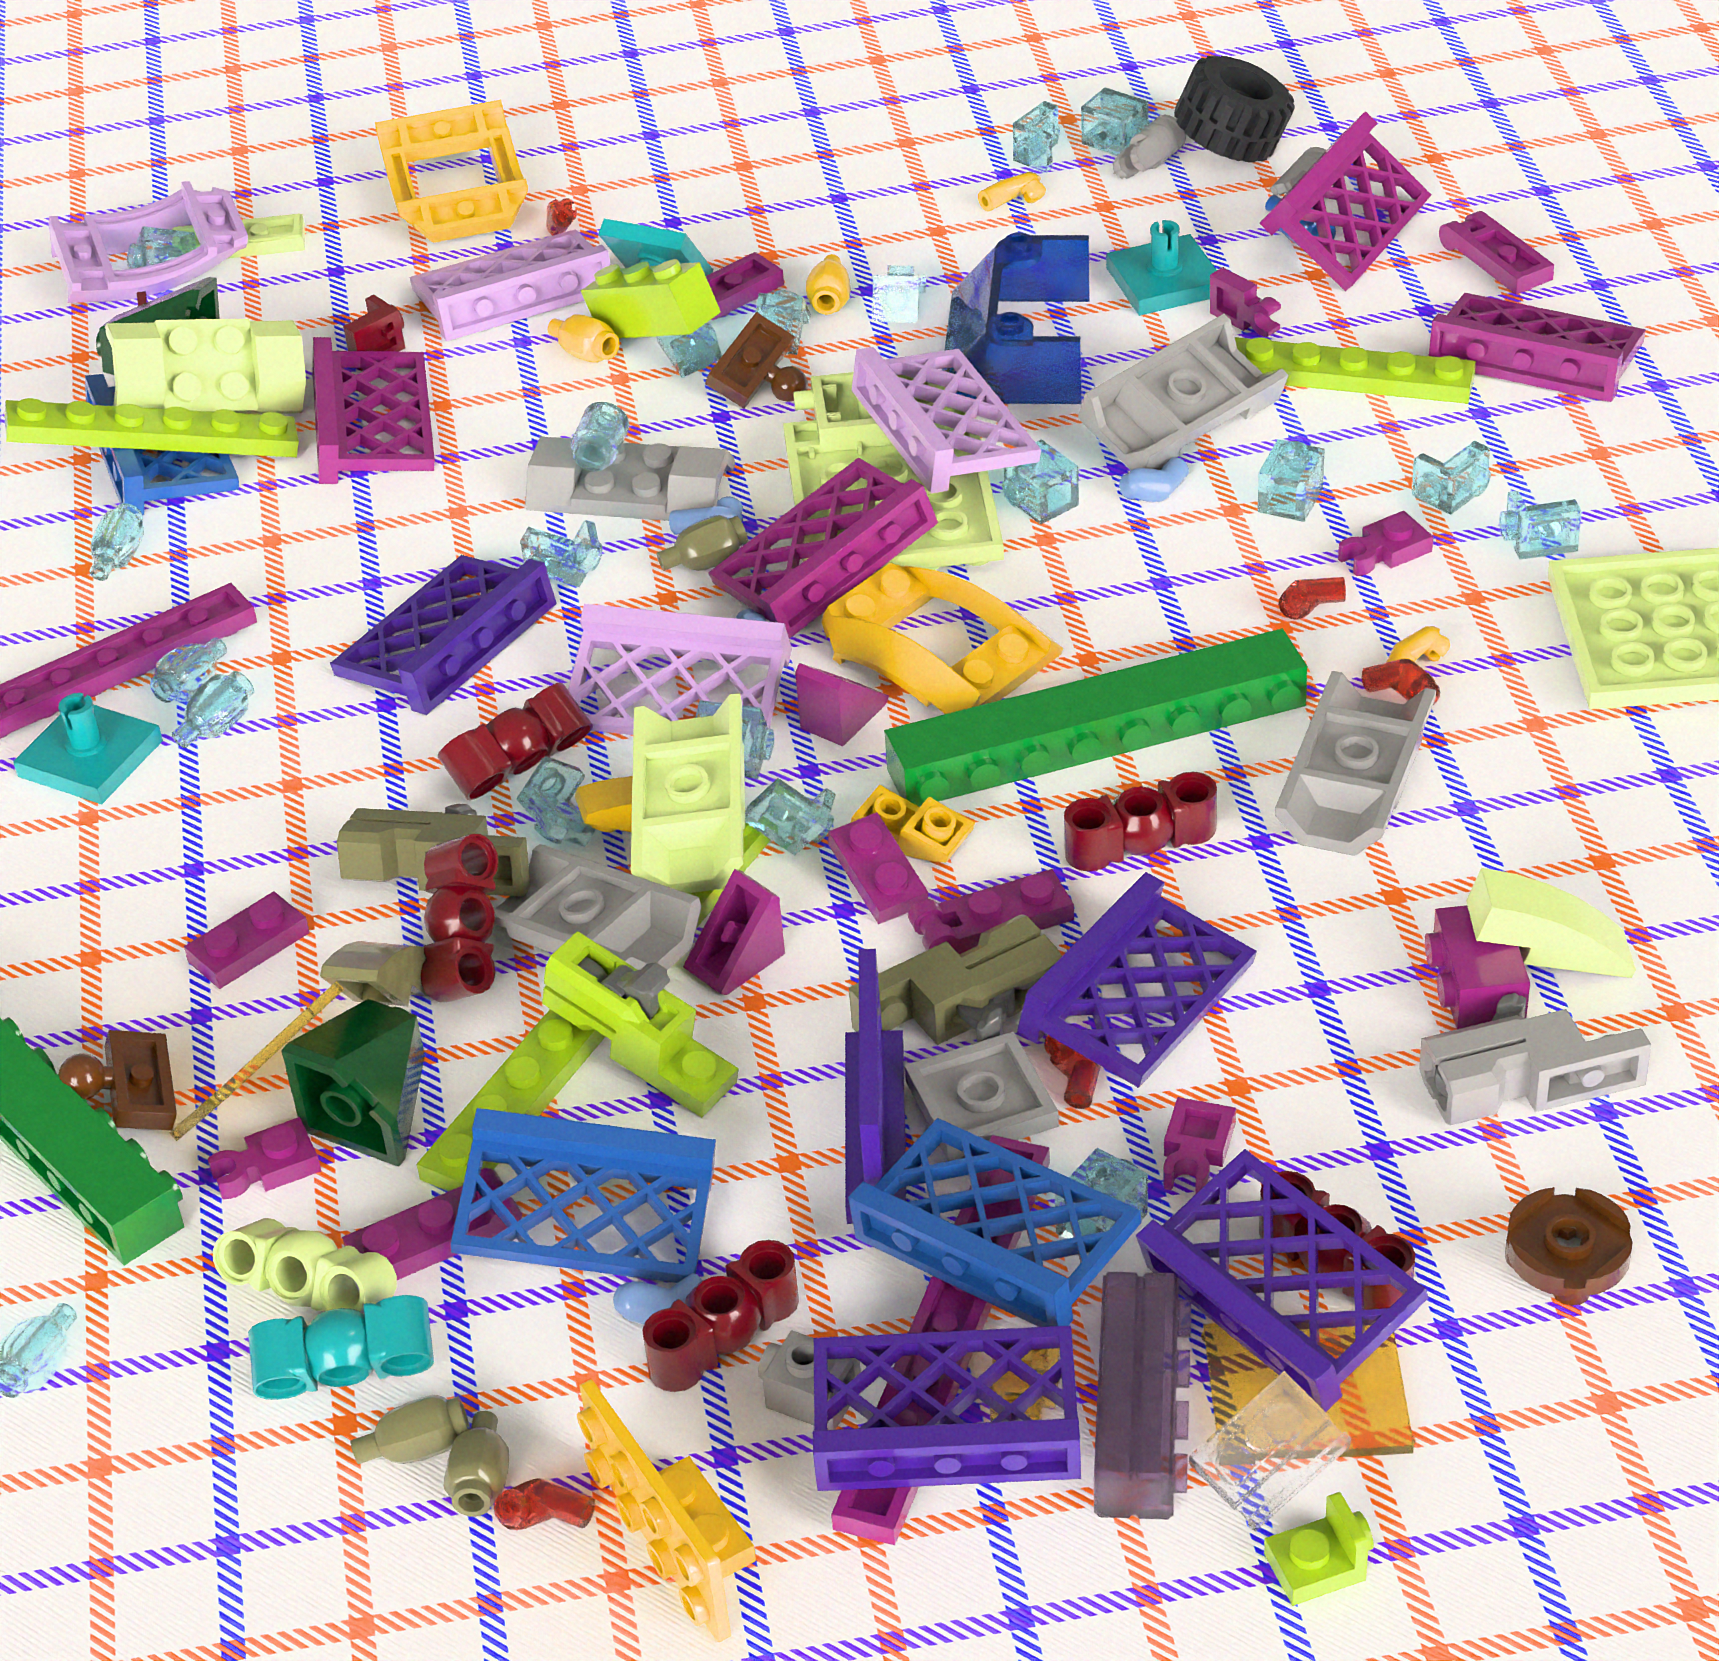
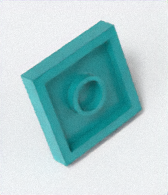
M603 218L598 235L625 268L641 262H648L650 266H657L666 261L677 259L680 264L700 262L705 276L713 273V268L686 233Z
M1162 220V233H1160L1158 221L1154 222L1150 227L1151 243L1106 253V269L1138 316L1210 299V274L1217 270L1191 234L1179 236L1180 227L1174 221Z
M73 693L60 701L58 707L60 715L13 763L19 778L102 805L161 744L163 739L159 725L94 705L89 695L84 697L83 693Z

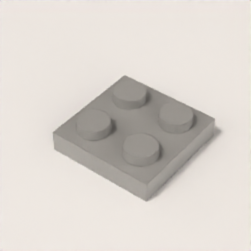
M1014 1031L904 1065L905 1081L929 1126L939 1118L988 1141L992 1135L1019 1140L1059 1127L1058 1109ZM943 1142L939 1145L947 1161L964 1157L963 1152Z

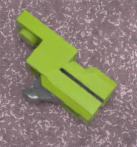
M579 931L575 932L550 956L546 964L544 984L546 986L543 987L542 1004L583 1031L595 1029L611 1040L609 1058L703 1118L737 1083L739 1068L693 1039L696 1009L664 989L670 983L666 968L655 962L648 963L641 970H638Z

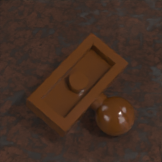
M757 312L709 372L705 385L745 409L765 381L771 384L773 395L781 401L792 402L794 401L793 392L808 390L807 377L800 369L793 366L782 368L777 366L792 347L795 336Z
M108 1030L104 1046L107 1066H103L98 1058L87 1053L74 1054L62 1063L58 1073L60 1080L70 1086L83 1100L94 1097L102 1089L110 1090L113 1122L116 1128L173 1130L177 1110L165 1033Z

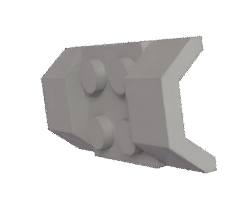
M540 436L528 463L525 498L526 511L669 521V515L673 510L717 506L718 489L724 471H734L735 458L727 449L668 446L662 443L652 445L622 443L617 440L594 441L592 445L587 439Z
M1331 671L1275 806V817L1300 845L1355 856L1383 838L1393 809L1396 810L1421 745L1423 730L1436 698V690L1425 688L1404 704L1361 696L1342 672Z
M539 844L532 850L529 863L531 887L524 897L510 896L498 907H493L496 917L494 924L506 928L510 938L554 953L575 932L579 931L638 970H641L648 963L655 962L668 970L691 950L701 903L699 897Z

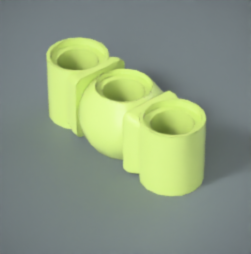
M263 1218L222 1234L216 1241L213 1249V1262L217 1272L224 1280L234 1285L249 1283L255 1290L260 1292L272 1288L276 1297L290 1306L311 1307V1309L316 1311L351 1308L364 1313V1304H376L385 1298L393 1297L397 1288V1276L393 1265L386 1257L379 1253L366 1252L361 1254L355 1247L349 1245L338 1249L332 1239L319 1231L285 1227L281 1222L272 1218Z

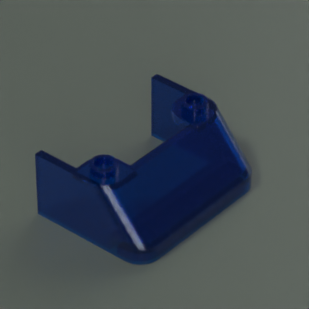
M1023 232L1011 233L1000 240L952 291L944 351L959 349L1004 404H1081V336H1034V325L1027 317L1017 312H1004L1001 314H997L999 302H1090L1089 235H1029ZM953 367L942 369V371L952 374L957 373ZM956 391L955 393L972 399H977L976 396L964 392Z

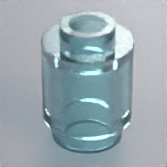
M594 402L585 408L571 440L572 456L580 467L588 471L597 472L604 470L615 462L629 430V420L625 412L609 402Z

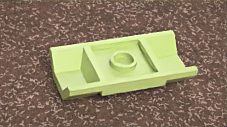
M156 320L154 323H107L105 325L106 336L112 347L115 394L113 406L134 404L141 408L167 409L176 406L192 411L209 412L227 409L244 414H263L266 412L292 414L301 413L303 410L306 387L302 336L293 320Z
M740 693L730 694L713 716L670 721L646 706L634 707L631 873L634 876L685 893L722 889L727 884L734 869H739L743 865L745 776Z

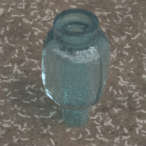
M126 503L119 504L115 509L107 511L100 519L94 530L90 546L94 562L89 572L94 579L99 581L107 580L112 569L127 566L137 552L144 536L143 515L137 507Z
M213 638L205 645L188 643L171 650L156 663L154 677L150 680V688L155 697L164 703H170L173 700L186 702L199 693L213 679L217 670V660L227 653L225 643L219 638Z
M232 671L229 675L216 674L212 676L188 701L184 711V722L172 732L174 741L179 746L187 748L199 736L215 738L229 730L248 710L249 698L255 693L250 680L239 671Z
M58 1303L48 1316L38 1315L23 1319L0 1341V1394L9 1398H16L22 1392L37 1391L54 1375L67 1351L68 1337L66 1331L77 1320V1313L70 1305Z

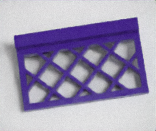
M460 555L330 662L334 676L407 696L413 712L428 715L557 604L545 563L529 559L516 569ZM466 574L475 576V578L457 582ZM481 592V595L454 601L455 598ZM446 601V604L426 608L428 605ZM448 619V622L426 628L421 627L423 625ZM413 628V631L392 636L396 632ZM415 647V650L392 656L388 655V653ZM380 656V659L358 664L362 660ZM398 671L399 675L390 672Z
M1145 872L1029 989L1026 994L1017 1033L1035 1044L1047 1034L1139 1088L1254 963L1257 950L1161 897L1165 882ZM1160 920H1163L1181 930L1183 936L1158 937L1155 926ZM1203 952H1219L1233 960L1231 964L1207 965ZM1164 953H1189L1193 965L1168 966ZM1128 954H1151L1155 967H1129L1126 956ZM1174 982H1200L1203 994L1178 996ZM1161 983L1165 996L1139 997L1135 984ZM1122 984L1126 997L1100 998L1097 986ZM1171 1012L1174 1026L1149 1027L1145 1013ZM1132 1014L1136 1028H1109L1106 1015ZM1092 1015L1096 1029L1080 1030L1064 1020L1068 1016ZM1142 1044L1145 1057L1137 1064L1117 1052L1115 1045Z
M876 948L858 949L859 1032H845V1210L847 1224H853L848 1199L852 1192L863 1181L875 1186L906 1152L903 1030H882ZM907 1187L900 1188L893 1196L907 1202Z
M1243 1149L1163 1225L1152 1219L1135 1235L1148 1269L1324 1413L1343 1396L1340 1384L1429 1299L1427 1289L1246 1149ZM1247 1173L1263 1184V1200L1229 1203V1190ZM1273 1193L1277 1195L1280 1199L1273 1200ZM1300 1213L1308 1220V1235L1273 1238V1215ZM1264 1216L1263 1239L1229 1241L1230 1218ZM1220 1219L1219 1242L1193 1244L1182 1235L1196 1221ZM1317 1227L1325 1234H1318ZM1345 1248L1354 1257V1271L1318 1273V1250ZM1308 1251L1309 1274L1274 1277L1273 1253ZM1264 1254V1277L1236 1279L1229 1273V1257ZM1219 1257V1264L1216 1263L1212 1258ZM1363 1263L1372 1270H1363ZM1391 1284L1403 1293L1390 1308L1364 1310L1363 1286ZM1354 1287L1355 1311L1319 1313L1318 1289ZM1309 1290V1314L1281 1315L1274 1309V1292ZM1264 1293V1300H1262L1256 1294ZM1371 1325V1326L1365 1331V1326ZM1355 1326V1342L1337 1359L1319 1346V1329ZM1310 1329V1337L1301 1330Z
M1071 1325L813 1338V1459L817 1491L1081 1479L1080 1430ZM1059 1348L1060 1360L1043 1375L1021 1360L1033 1349ZM971 1352H984L996 1361L978 1378H975L956 1364L964 1355ZM920 1355L931 1365L912 1382L891 1367L902 1356ZM856 1358L866 1368L846 1385L828 1371V1359ZM1008 1371H1011L1030 1385L1012 1403H1009L990 1389ZM943 1374H946L965 1388L946 1407L925 1392ZM879 1377L899 1391L880 1410L859 1395ZM1061 1378L1062 1390L1055 1385ZM828 1390L834 1394L830 1400H828ZM1045 1396L1064 1410V1419L1032 1420L1024 1412L1039 1398ZM977 1399L999 1414L991 1422L966 1423L958 1417ZM912 1402L933 1416L927 1424L921 1426H900L892 1420ZM847 1405L868 1420L858 1429L828 1430V1421Z

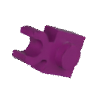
M1224 267L1210 274V314L1216 317L1225 314L1236 328L1245 331L1252 327L1257 334L1263 337H1268L1280 330V324L1269 317L1281 309V304L1272 297L1261 299L1257 296V284Z
M1403 510L1364 526L1362 537H1349L1339 543L1338 560L1342 563L1354 558L1353 574L1356 576L1371 573L1375 568V564L1382 561L1392 569L1431 553L1433 550V535Z
M1177 1097L1164 1137V1156L1167 1157L1163 1165L1164 1189L1172 1190L1177 1177L1191 1175L1196 1178V1194L1210 1181V1165L1223 1167L1236 1125V1107Z
M300 1117L245 1136L246 1150L240 1152L223 1150L207 1158L212 1177L217 1180L223 1200L233 1199L242 1195L251 1184L261 1181L265 1192L322 1171L316 1150Z

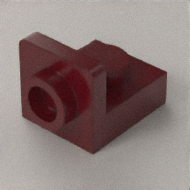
M374 294L365 298L368 313L343 326L348 351H401L406 348L402 332L404 320L400 311L394 305L388 304Z

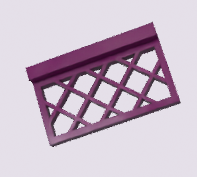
M1366 111L1334 141L1259 222L1271 236L1282 228L1345 292L1355 284L1432 195L1370 133L1378 123ZM1363 151L1377 163L1379 170L1367 168ZM1344 176L1356 178L1359 192L1347 190ZM1370 181L1382 183L1385 197L1373 195ZM1396 186L1401 187L1414 201L1399 200ZM1324 198L1336 200L1339 214L1326 211ZM1350 203L1362 205L1365 219L1353 217ZM1376 208L1388 210L1391 224L1379 222ZM1299 221L1315 222L1319 237L1313 236ZM1330 225L1342 227L1345 241L1332 239ZM1356 230L1368 232L1371 246L1359 244ZM1336 253L1348 255L1351 273L1337 260Z
M1464 292L1447 315L1438 313L1432 320L1428 356H1454L1462 360L1476 361L1475 374L1612 402L1617 395L1619 379L1644 343L1646 329Z
M313 337L312 380L319 484H338V471H434L435 457L424 352L332 351L331 337ZM344 368H362L364 371L355 375ZM394 368H415L405 375L393 371ZM380 378L389 384L380 389L371 384V382ZM357 391L367 397L357 402L348 397V395ZM403 391L414 398L404 402L395 396ZM383 405L392 411L381 415L372 409ZM360 418L369 424L359 429L350 424V422ZM406 418L416 425L406 429L397 423ZM385 432L394 438L384 443L375 438V436ZM360 445L372 451L368 454L348 453ZM410 446L423 454H404L399 450Z
M858 457L709 571L708 574L713 584L752 610L762 614L769 622L784 623L790 639L825 612L830 604L862 583L937 525L938 520L922 484L913 479L903 484ZM860 478L868 481L866 488L846 491L848 487ZM883 500L877 506H875V501ZM863 503L862 511L841 514L842 507ZM830 509L828 517L808 520L817 511ZM845 529L837 536L838 530ZM826 532L824 540L804 543L806 535ZM792 538L791 546L770 549L779 540ZM808 558L807 560H805L803 563H801V564L799 565L800 559ZM787 562L785 570L765 573L767 565ZM754 567L753 575L732 578L740 570ZM763 588H769L768 590H766L764 593L761 594V591H762Z

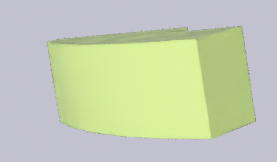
M1481 867L1466 900L1477 941L1519 946L1523 962L1526 965L1627 978L1633 977L1636 968L1624 930L1603 912L1579 897L1550 884L1514 873Z

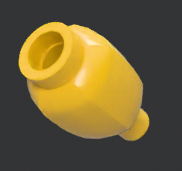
M827 255L823 261L814 266L806 280V294L811 306L817 312L829 315L839 312L850 298L851 285L847 269L841 264V259L837 255Z
M574 314L565 321L554 318L548 324L547 330L549 335L558 338L560 346L578 359L599 363L603 360L612 359L618 352V336L608 324L601 320Z

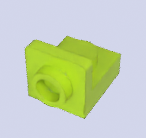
M1340 1491L1326 1497L1325 1518L1264 1538V1555L1292 1606L1366 1581L1368 1551L1374 1547L1372 1532L1364 1515L1360 1511L1352 1512Z

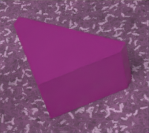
M802 663L798 664L795 671L800 729L842 747L886 705L889 697L887 694L851 679Z
M734 869L689 953L683 968L719 994L728 995L785 954L779 896L743 871Z

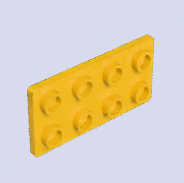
M590 1379L580 1384L584 1410L577 1413V1420L584 1437L590 1444L591 1450L584 1453V1459L592 1478L601 1489L609 1485L617 1496L615 1504L627 1529L631 1533L639 1530L648 1541L646 1544L647 1551L658 1574L663 1579L672 1576L681 1588L679 1590V1597L692 1623L697 1627L705 1623L717 1642L727 1639L731 1636L723 1578L756 1561L753 1543L690 1456L658 1472L595 1382Z

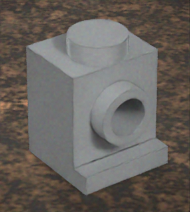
M791 1330L782 1345L770 1343L766 1347L759 1362L758 1377L763 1381L767 1409L814 1425L813 1337ZM856 1358L828 1359V1371L847 1385L861 1372L860 1361ZM828 1390V1400H830L834 1394ZM849 1405L828 1421V1430H836L849 1409Z

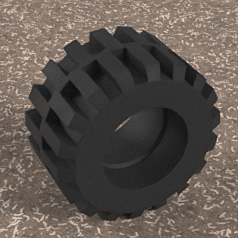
M1211 55L1207 56V58L1199 59L1194 65L1176 104L1174 117L1177 118L1176 122L1185 131L1184 133L1203 148L1231 160L1255 163L1256 161H1265L1273 155L1293 114L1295 105L1293 104L1294 98L1285 85L1264 69L1241 59Z

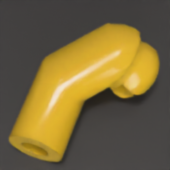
M1026 172L1000 180L978 193V201L985 211H991L1020 195H1023L1027 203L1032 204L1045 195L1046 188L1040 182L1041 177L1033 172Z
M1425 626L1397 642L1382 669L1383 679L1391 685L1404 684L1415 661L1422 654L1432 662L1439 661L1440 656L1444 657L1450 648L1449 639L1440 634V628Z

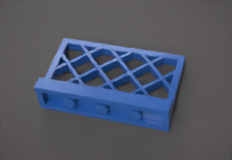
M104 374L85 375L86 402L92 405L113 406L115 386L108 387ZM99 447L125 518L143 516L144 501L239 490V477L229 454L154 450L162 453L158 458L142 454L147 449ZM179 459L190 463V465L185 469L171 463ZM208 469L222 475L205 476L200 473ZM158 474L173 479L172 481L151 483V480Z
M476 1109L472 1127L473 1141L451 1239V1253L673 1283L680 1282L691 1273L696 1274L709 1193L714 1176L716 1139L497 1110ZM483 1161L509 1164L518 1176L492 1191L482 1179L480 1173ZM555 1170L569 1172L578 1184L553 1199L538 1182V1179ZM615 1178L628 1180L638 1192L613 1207L597 1187ZM671 1186L697 1189L695 1202L675 1215L657 1196ZM528 1187L543 1206L517 1221L502 1201ZM478 1191L482 1198L474 1202L476 1192ZM587 1194L603 1214L578 1229L563 1212V1209ZM647 1202L663 1222L641 1237H638L623 1217ZM491 1208L507 1227L492 1238L467 1235L470 1221ZM552 1216L568 1236L553 1246L536 1244L527 1232ZM691 1221L690 1233L683 1226ZM613 1225L628 1245L614 1254L598 1253L588 1242V1239L608 1226ZM670 1233H673L687 1249L685 1262L681 1264L659 1261L648 1248Z
M939 1118L926 1129L875 1186L863 1181L848 1197L856 1239L1037 1327L1069 1326L1073 1321L1072 1304L1142 1223L1141 1210ZM942 1142L962 1151L964 1154L962 1159L931 1165L928 1162V1157ZM997 1169L1004 1170L1013 1175V1182L979 1188L976 1176L977 1173ZM969 1176L971 1190L936 1196L933 1182ZM926 1183L929 1198L906 1202L893 1195L900 1188ZM1049 1192L1064 1198L1065 1205L1031 1212L1027 1201L1028 1196ZM1019 1198L1022 1213L986 1219L983 1205ZM976 1207L979 1222L957 1226L942 1219L940 1213ZM1104 1216L1115 1221L1108 1231L1083 1236L1078 1220ZM1070 1222L1073 1238L1038 1244L1035 1233L1036 1228ZM1026 1230L1030 1246L1008 1250L993 1243L991 1237ZM1078 1255L1080 1260L1079 1266L1068 1278L1044 1267L1042 1262Z

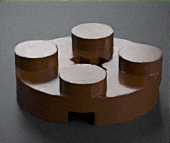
M1555 1187L1540 1189L1524 1197L1510 1213L1505 1247L1506 1262L1525 1282L1543 1292L1553 1294L1560 1303L1571 1306L1581 1305L1589 1299L1590 1295L1600 1294L1611 1289L1626 1275L1630 1266L1633 1244L1630 1236V1222L1625 1212L1615 1202L1590 1189L1576 1187L1575 1195H1554ZM1561 1237L1568 1241L1577 1237L1581 1239L1578 1247H1566L1559 1244L1556 1238Z

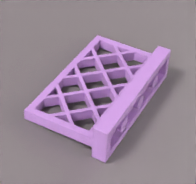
M574 229L409 278L412 290L438 320L442 337L449 341L585 301L580 290L595 281L594 274L597 271L611 264L608 250L603 245L593 247Z
M874 347L856 349L852 392L930 494L948 491L950 476L1040 461V447L959 349L883 359ZM953 367L957 373L952 374L938 369ZM896 375H905L912 377L914 379L910 381L904 378L897 377ZM926 381L946 388L944 390H941L935 387L924 385V383ZM956 391L964 392L976 396L977 399H972L955 393ZM914 397L928 402H932L934 404L930 406L923 403H919L914 399ZM946 406L966 412V414L960 415L943 409ZM977 416H980L993 421H997L998 424H991L988 422L977 420L975 418ZM934 423L954 428V430L951 432L937 428ZM964 433H971L987 439L985 441H981L975 438L964 436ZM1001 442L1015 446L1017 448L1009 449L1002 446L996 445V443ZM954 449L968 452L972 455L956 457Z
M584 603L580 617L583 633L568 691L579 706L582 699L598 689L610 702L608 706L596 714H586L593 724L591 731L633 735L634 719L629 716L625 709L648 694L660 708L656 713L670 721L679 720L675 714L698 699L711 714L709 716H713L717 708L706 694L730 679L741 693L742 709L750 705L758 715L755 731L742 730L743 745L748 748L765 749L783 667H788L792 652L784 623ZM594 648L615 650L622 658L599 674L590 665ZM651 654L665 655L671 664L649 679L645 677L636 665ZM701 659L715 660L721 670L699 684L695 682L686 670ZM751 664L768 665L767 678L749 690L736 675ZM630 669L641 684L616 699L606 684ZM587 674L591 677L588 681H586ZM680 674L691 689L669 704H666L655 689ZM762 696L761 704H759L756 699Z

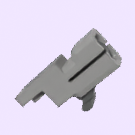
M1517 993L1501 997L1497 1004L1496 1014L1490 1022L1421 1038L1419 1070L1422 1080L1432 1099H1436L1435 1105L1445 1123L1450 1126L1496 1115L1504 1101L1526 1096L1536 1113L1645 1086L1652 1045L1642 1028L1585 1041L1567 1009L1525 1018L1526 998Z

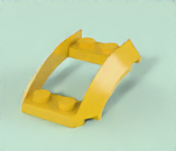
M501 100L375 122L380 149L398 214L427 239L435 243L509 229L512 226L528 192V185L517 160ZM484 148L489 149L498 184L422 198L416 197L407 162Z
M893 563L887 564L830 604L825 610L821 621L826 639L830 638L834 651L833 660L841 665L846 660L866 666L892 680L926 707L933 704L944 714L1003 699L1059 657L1063 650L1062 646L1021 613L982 588L944 572L920 567L900 566ZM935 597L954 603L972 612L994 626L999 632L952 667H949L932 652L891 628Z

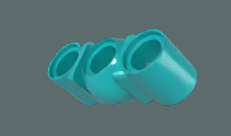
M414 1295L393 1296L385 1298L376 1304L366 1303L364 1304V1314L351 1308H337L316 1315L309 1325H307L303 1316H297L293 1319L279 1318L262 1321L252 1326L248 1331L253 1394L266 1400L289 1399L299 1396L306 1391L316 1392L318 1391V1382L330 1387L351 1386L364 1381L373 1370H375L379 1379H385L388 1376L402 1377L419 1374L430 1369L434 1364L428 1302L424 1298Z

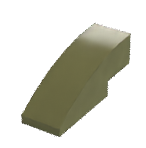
M356 941L346 944L334 952L321 967L320 977L354 1002H363L371 999L385 1005L409 1007L410 995L427 997L421 984V970L426 959L424 947Z

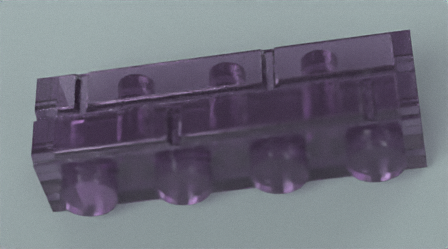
M1107 1271L1103 1275L1093 1478L1094 1513L1101 1518H1130L1131 1515H1136L1138 1519L1169 1520L1171 1516H1174V1493L1187 1494L1188 1454L1175 1453V1440H1188L1189 1401H1178L1176 1398L1177 1388H1190V1350L1178 1349V1338H1191V1300L1179 1299V1278L1174 1273H1145L1143 1276H1138L1136 1272Z

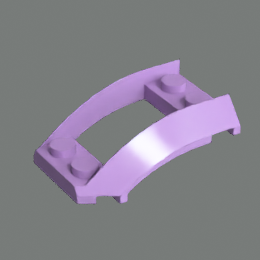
M181 181L180 190L157 202L121 212L84 215V222L60 223L58 215L49 216L52 258L58 257L68 286L67 303L131 300L137 298V292L146 291L147 296L164 292L209 271L238 250L246 248L248 241L247 231L230 191L212 187L211 191L201 192L194 190L190 181ZM193 226L200 246L196 249L162 263L140 268L113 270L108 255L130 252L158 243L171 237L172 228Z

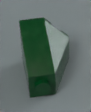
M207 277L120 313L102 325L96 337V351L102 358L103 372L114 375L112 347L106 336L105 329L107 323H154L156 320L220 319L217 277Z
M367 999L288 1042L281 1052L297 1117H300L307 1134L399 1167L406 1159L425 1053L417 1015L411 1014L401 1007H391Z

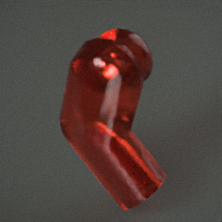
M564 198L560 201L554 199L548 203L546 209V228L552 236L566 232L571 223L576 219L577 209L573 210L572 204H574V201L572 199Z
M1344 577L1295 580L1279 598L1278 605L1280 611L1291 620H1300L1308 616L1319 604L1345 602Z
M1403 658L1365 667L1362 670L1361 680L1364 688L1369 693L1392 688L1409 701L1419 692L1428 688L1436 690V698L1433 705L1440 698V687L1435 682V679L1411 659Z
M1048 1035L1044 1042V1049L1050 1056V1061L1054 1067L1068 1078L1064 1091V1101L1075 1109L1090 1107L1093 1102L1101 1066Z
M535 1478L500 1493L494 1502L493 1509L497 1520L509 1530H524L553 1518L583 1529L591 1521L595 1510V1499L549 1480Z

